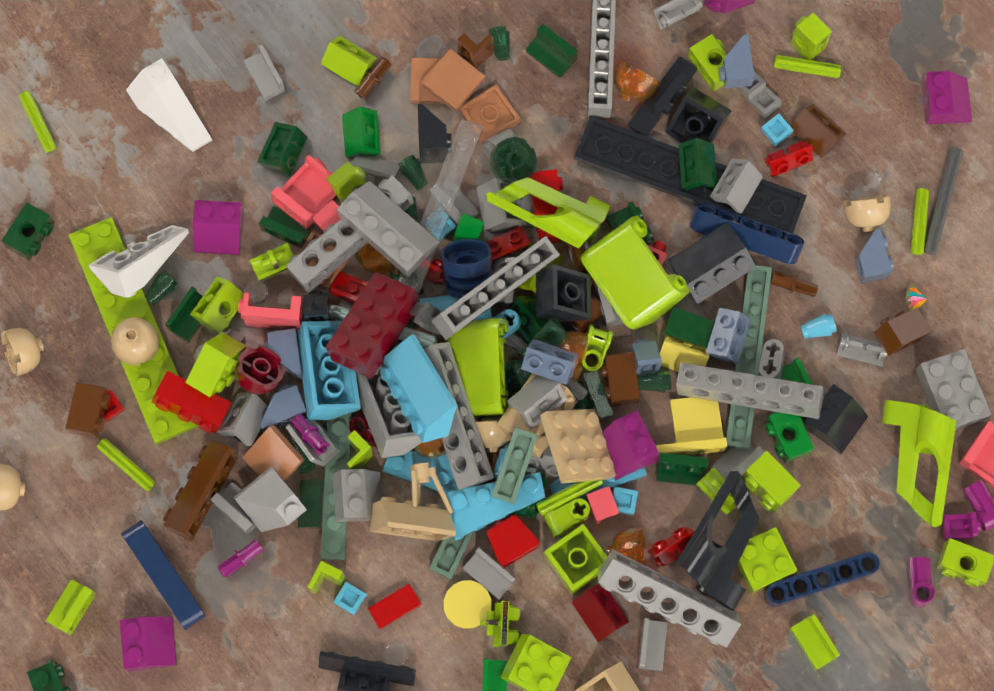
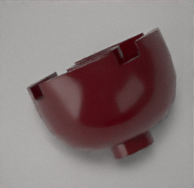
M258 346L257 349L249 347L241 353L235 367V374L239 385L245 391L261 395L271 392L280 383L285 370L284 368L282 369L280 364L281 358L274 351Z

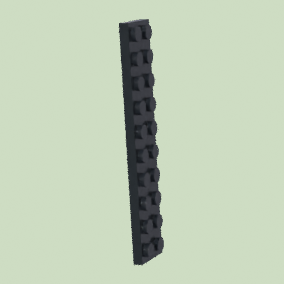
M590 116L574 156V160L694 204L700 202L708 203L792 234L807 197L805 194L761 179L744 211L737 213L728 203L716 202L710 197L714 188L703 185L689 190L682 188L679 148ZM715 162L718 183L727 166Z

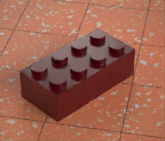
M375 272L326 345L331 360L372 379L384 361V357L390 352L413 315L410 314V311L416 302L420 303L416 289Z

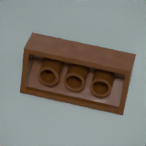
M210 441L208 446L204 445L198 456L200 460L197 466H192L189 470L187 484L184 488L181 487L175 496L177 502L173 509L169 508L163 518L166 529L191 542L213 505L210 499L216 493L219 494L238 460L232 448Z

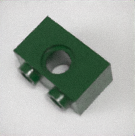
M26 202L1 242L9 250L30 261L32 256H36L40 251L41 242L45 236L48 237L52 233L55 222L50 215ZM35 229L32 236H25L27 230Z

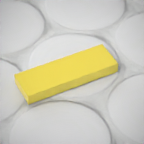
M726 438L656 445L658 449V457L660 453L688 456L724 452L727 447Z

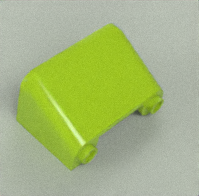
M638 215L628 219L581 254L583 265L622 322L630 329H638L656 322L691 292L682 276L675 274L667 275L642 238L647 235V225Z
M502 318L472 320L445 340L450 343L474 417L503 416L509 407L507 399L504 398V396H508V391L505 390L504 343H506V338L502 337L504 333L509 332L508 320Z

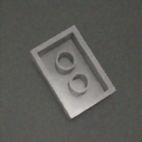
M965 349L921 363L916 368V374L930 409L956 420L955 431L985 421L991 415Z

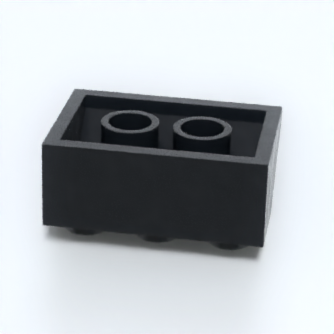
M728 223L723 224L668 259L675 274L685 279L691 291L687 295L696 304H699L756 268L747 248Z

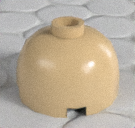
M890 196L857 198V201L845 200L844 209L847 219L855 227H863V232L875 231L878 225L884 224L891 213Z
M126 318L118 323L112 331V350L118 359L127 365L138 366L146 361L149 362L158 352L160 344L158 333L153 325L143 318Z
M13 328L1 332L2 345L7 344V352H4L13 374L20 376L34 370L41 359L40 352L44 351L41 339L39 337L35 338L31 331L24 328Z
M485 416V418H482V421H479L478 417H474L483 446L487 452H499L502 446L510 442L509 437L497 425L502 416Z
M0 463V511H6L17 504L19 496H24L25 482H21L20 474L14 467Z

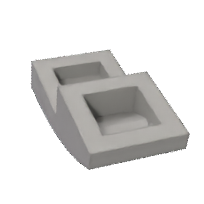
M754 71L755 78L752 86L736 88L763 118H767L782 105V100L766 87V81Z

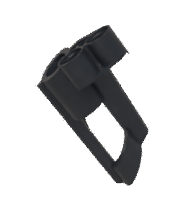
M730 471L677 561L697 582L696 590L733 611L739 604L746 589L730 578L760 519L739 471ZM731 493L741 518L725 545L721 546L712 541L711 529L714 519Z

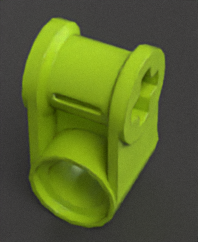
M589 324L579 356V363L582 368L595 371L602 366L613 331L594 328L593 324ZM594 335H595V336L602 337L603 339L601 340V339L595 338ZM593 353L597 360L593 366L589 367L585 362V358L588 354Z
M577 498L545 514L543 518L554 538H557L585 522L590 516V507L586 500ZM575 506L584 507V515L574 514Z

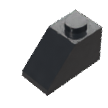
M322 291L309 292V295H303L305 322L330 321L327 293L323 294Z

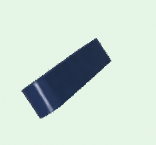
M700 202L696 204L689 224L694 231L707 235L723 224L728 223L747 250L786 264L797 263L804 245V240L800 236L708 203Z
M140 520L123 531L121 535L183 628L187 630L206 617L144 522Z
M866 552L775 582L766 589L764 600L772 607H779L869 577L879 569V558L874 553ZM862 559L871 561L872 570H865L862 567ZM844 566L850 571L849 578H844L839 574V567ZM823 574L826 576L827 585H820L816 581V575ZM799 581L803 583L805 587L803 593H798L794 590V582ZM772 589H778L782 593L781 600L777 601L771 597L770 592Z

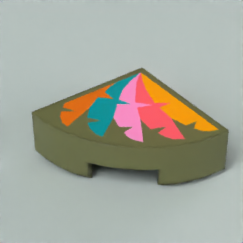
M912 283L905 294V307L908 312L915 308L920 309L929 299Z

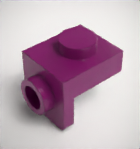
M976 512L943 515L944 540L949 538L954 540L973 539L981 531V522L979 518H976Z

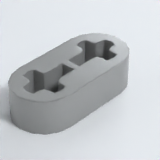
M771 339L763 345L759 365L760 376L781 378L785 358L784 345L781 341ZM773 348H777L778 351H775L774 357H771L770 352L773 351ZM770 365H773L774 371L768 375L767 372H769Z

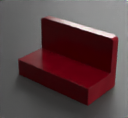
M600 583L589 588L572 602L597 642H601L610 634L629 623V620L611 593L605 590Z

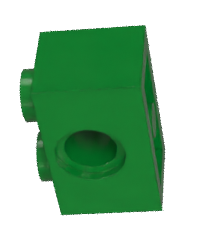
M780 412L768 416L765 428L770 437L773 436L776 442L774 448L779 459L783 458L784 463H788L812 453L814 446L800 416ZM788 430L792 432L794 439L786 440L782 435V431Z

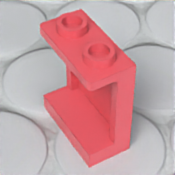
M308 155L305 158L304 165L282 188L276 187L271 192L272 202L307 230L313 223L312 217L329 202L337 198V195L326 180L332 173L325 168L324 163L320 159L312 158Z
M244 293V299L239 300L238 311L241 313V319H244L247 327L277 330L295 328L298 331L302 322H304L303 301L300 296H292L290 310L254 307L250 293Z
M988 421L958 464L994 487V424Z

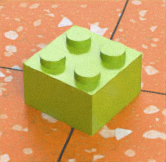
M224 332L205 342L185 383L208 397L217 392L220 393L224 387H229L234 381L236 375L233 373L238 358L247 346Z
M768 451L762 454L742 476L750 494L754 492L760 499L759 503L767 511L771 510L773 513L801 486Z
M584 524L545 550L543 554L571 595L598 576V571L607 558V555Z
M776 527L749 539L737 564V568L750 595L775 582L784 580L798 571Z
M521 634L500 678L523 691H555L572 657L532 635Z

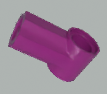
M980 480L963 489V492L976 512V518L980 519L981 529L987 531L994 527V500L983 481Z
M909 558V599L914 606L925 607L932 601L935 595L932 586L930 558ZM916 590H924L927 593V599L922 600L918 598Z

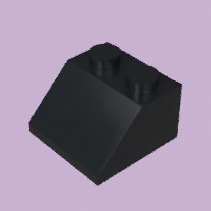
M693 87L684 96L665 133L681 143L695 138L713 143L732 111Z
M418 104L420 164L448 163L447 155H452L451 133L446 132V125L423 104Z
M555 264L537 272L536 317L552 322L590 320V275Z
M833 384L823 397L819 419L808 418L804 426L811 434L839 454H842L864 424L868 415L852 396Z

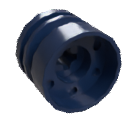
M461 239L451 242L443 248L441 255L445 271L444 285L446 292L452 297L461 299L493 275L491 249L484 241Z

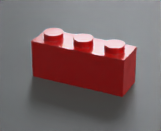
M557 169L529 173L530 179L559 192L563 190L562 176H557ZM531 194L534 215L555 214L558 209L557 207ZM536 227L538 241L546 236L551 244L565 242Z
M166 371L154 394L152 403L162 411H170L176 414L184 422H192L198 425L204 432L216 434L232 402L216 394L208 397L185 383V379Z

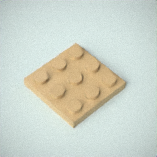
M595 409L546 411L540 414L561 483L607 480L617 476Z

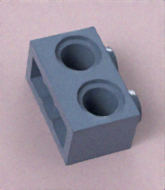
M719 308L706 353L718 361L738 364L751 320L740 311Z
M534 339L526 349L521 369L567 384L573 376L579 354Z

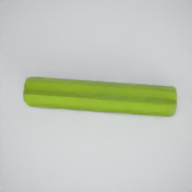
M776 55L774 59V68L832 78H839L841 74V66L836 64Z
M30 91L20 93L19 99L46 153L56 150L55 142Z
M923 188L917 189L915 197L910 250L913 255H922L925 246L929 190Z
M103 438L98 443L97 448L145 491L149 492L155 486V481L108 439Z
M603 480L577 482L536 504L537 510L541 515H545L553 509L601 486Z

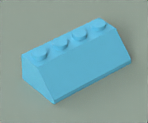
M342 321L302 322L297 332L308 420H331L361 408L356 372L333 362L326 349V345Z
M410 335L384 357L380 374L390 387L393 398L399 402L403 415L409 419L413 432L419 436L422 443L449 435L457 404L416 336Z

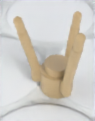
M429 462L411 465L412 506L416 508L417 502L418 506H422L420 484L430 482L429 477H432L450 514L453 513L450 502L436 475L435 467L430 468Z

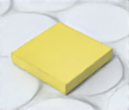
M693 397L670 400L676 443L724 438L718 402Z

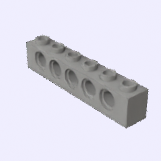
M592 0L587 117L610 118L616 0Z
M393 175L379 183L377 188L403 211L414 203L411 193ZM342 219L336 224L328 226L321 237L312 240L301 254L293 256L289 260V264L286 265L289 273L307 293L368 243L355 231L351 235L345 236L344 233L347 230L353 229ZM336 245V248L334 250H326L328 246ZM312 260H319L316 265L308 266Z
M545 236L432 320L433 324L445 340H447L556 259L560 254Z
M438 343L424 348L425 353L457 404L449 435L441 439L458 490L473 487L493 479L494 476L450 343Z
M687 363L680 364L676 382L678 395L819 419L823 402V386Z
M613 549L598 571V583L605 590H614L620 593L627 601H635L643 605L647 611L651 613L657 612L663 615L667 621L685 626L692 634L697 635L699 633L705 636L714 645L720 644L727 648L741 626L739 613ZM623 576L631 577L628 581L620 580ZM644 587L652 588L649 592L642 591ZM665 598L674 599L672 602L669 603L663 602ZM686 609H694V610H695V611L692 612V613H685V612H684ZM710 619L715 620L713 624L705 623L707 620Z

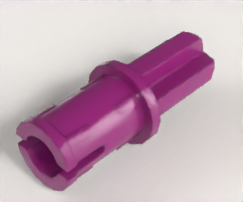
M297 414L292 418L291 422L302 435V440L308 442L318 455L328 450L327 447L330 445L320 435L316 426H312L302 414Z
M254 539L239 551L235 550V554L219 564L217 568L223 577H227L241 566L245 565L246 567L248 561L264 550L258 541Z

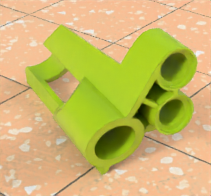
M528 177L513 182L495 193H486L485 196L487 202L578 249L586 241L590 244L593 242L611 206L591 195L585 204ZM532 194L558 209L553 215H534L513 204V202Z
M885 400L882 423L901 426L897 493L928 525L934 528L942 525L956 420L931 410L926 405ZM919 453L934 455L937 460L938 477L934 505L915 488Z

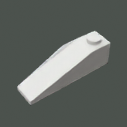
M162 58L142 69L126 89L138 110L149 116L157 125L163 127L192 152L213 141Z
M174 225L147 236L148 241L136 244L132 242L127 245V250L118 254L115 251L105 254L89 264V267L112 294L125 298L131 297L136 294V291L147 284L189 234V231L186 228Z

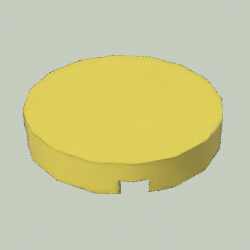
M472 580L460 581L447 591L444 598V612L447 619L454 626L463 629H474L480 626V620H487V611H491V597L487 589L480 583Z

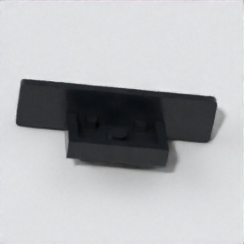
M678 57L629 121L628 127L636 133L648 136L663 115L670 113L674 107L673 102L675 99L683 96L688 88L686 85L695 75L698 68L683 57Z
M321 651L319 654L318 667L320 669L341 672L337 691H388L390 682L414 686L416 670L408 666H396L386 664L383 661H370L357 656L349 657L335 652Z

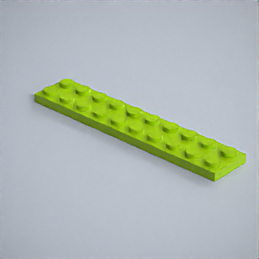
M110 217L69 234L110 337L118 323L131 317L143 318L151 323L158 333L160 344L158 352L152 360L141 363L138 366L127 365L121 361L154 443L158 445L197 428L198 425L192 422H184L176 414L170 411H162L152 403L154 394L166 371L177 376L179 375L143 289H139L135 295L127 298L112 294L89 267V264L109 252L115 251L118 254L126 250L113 218Z

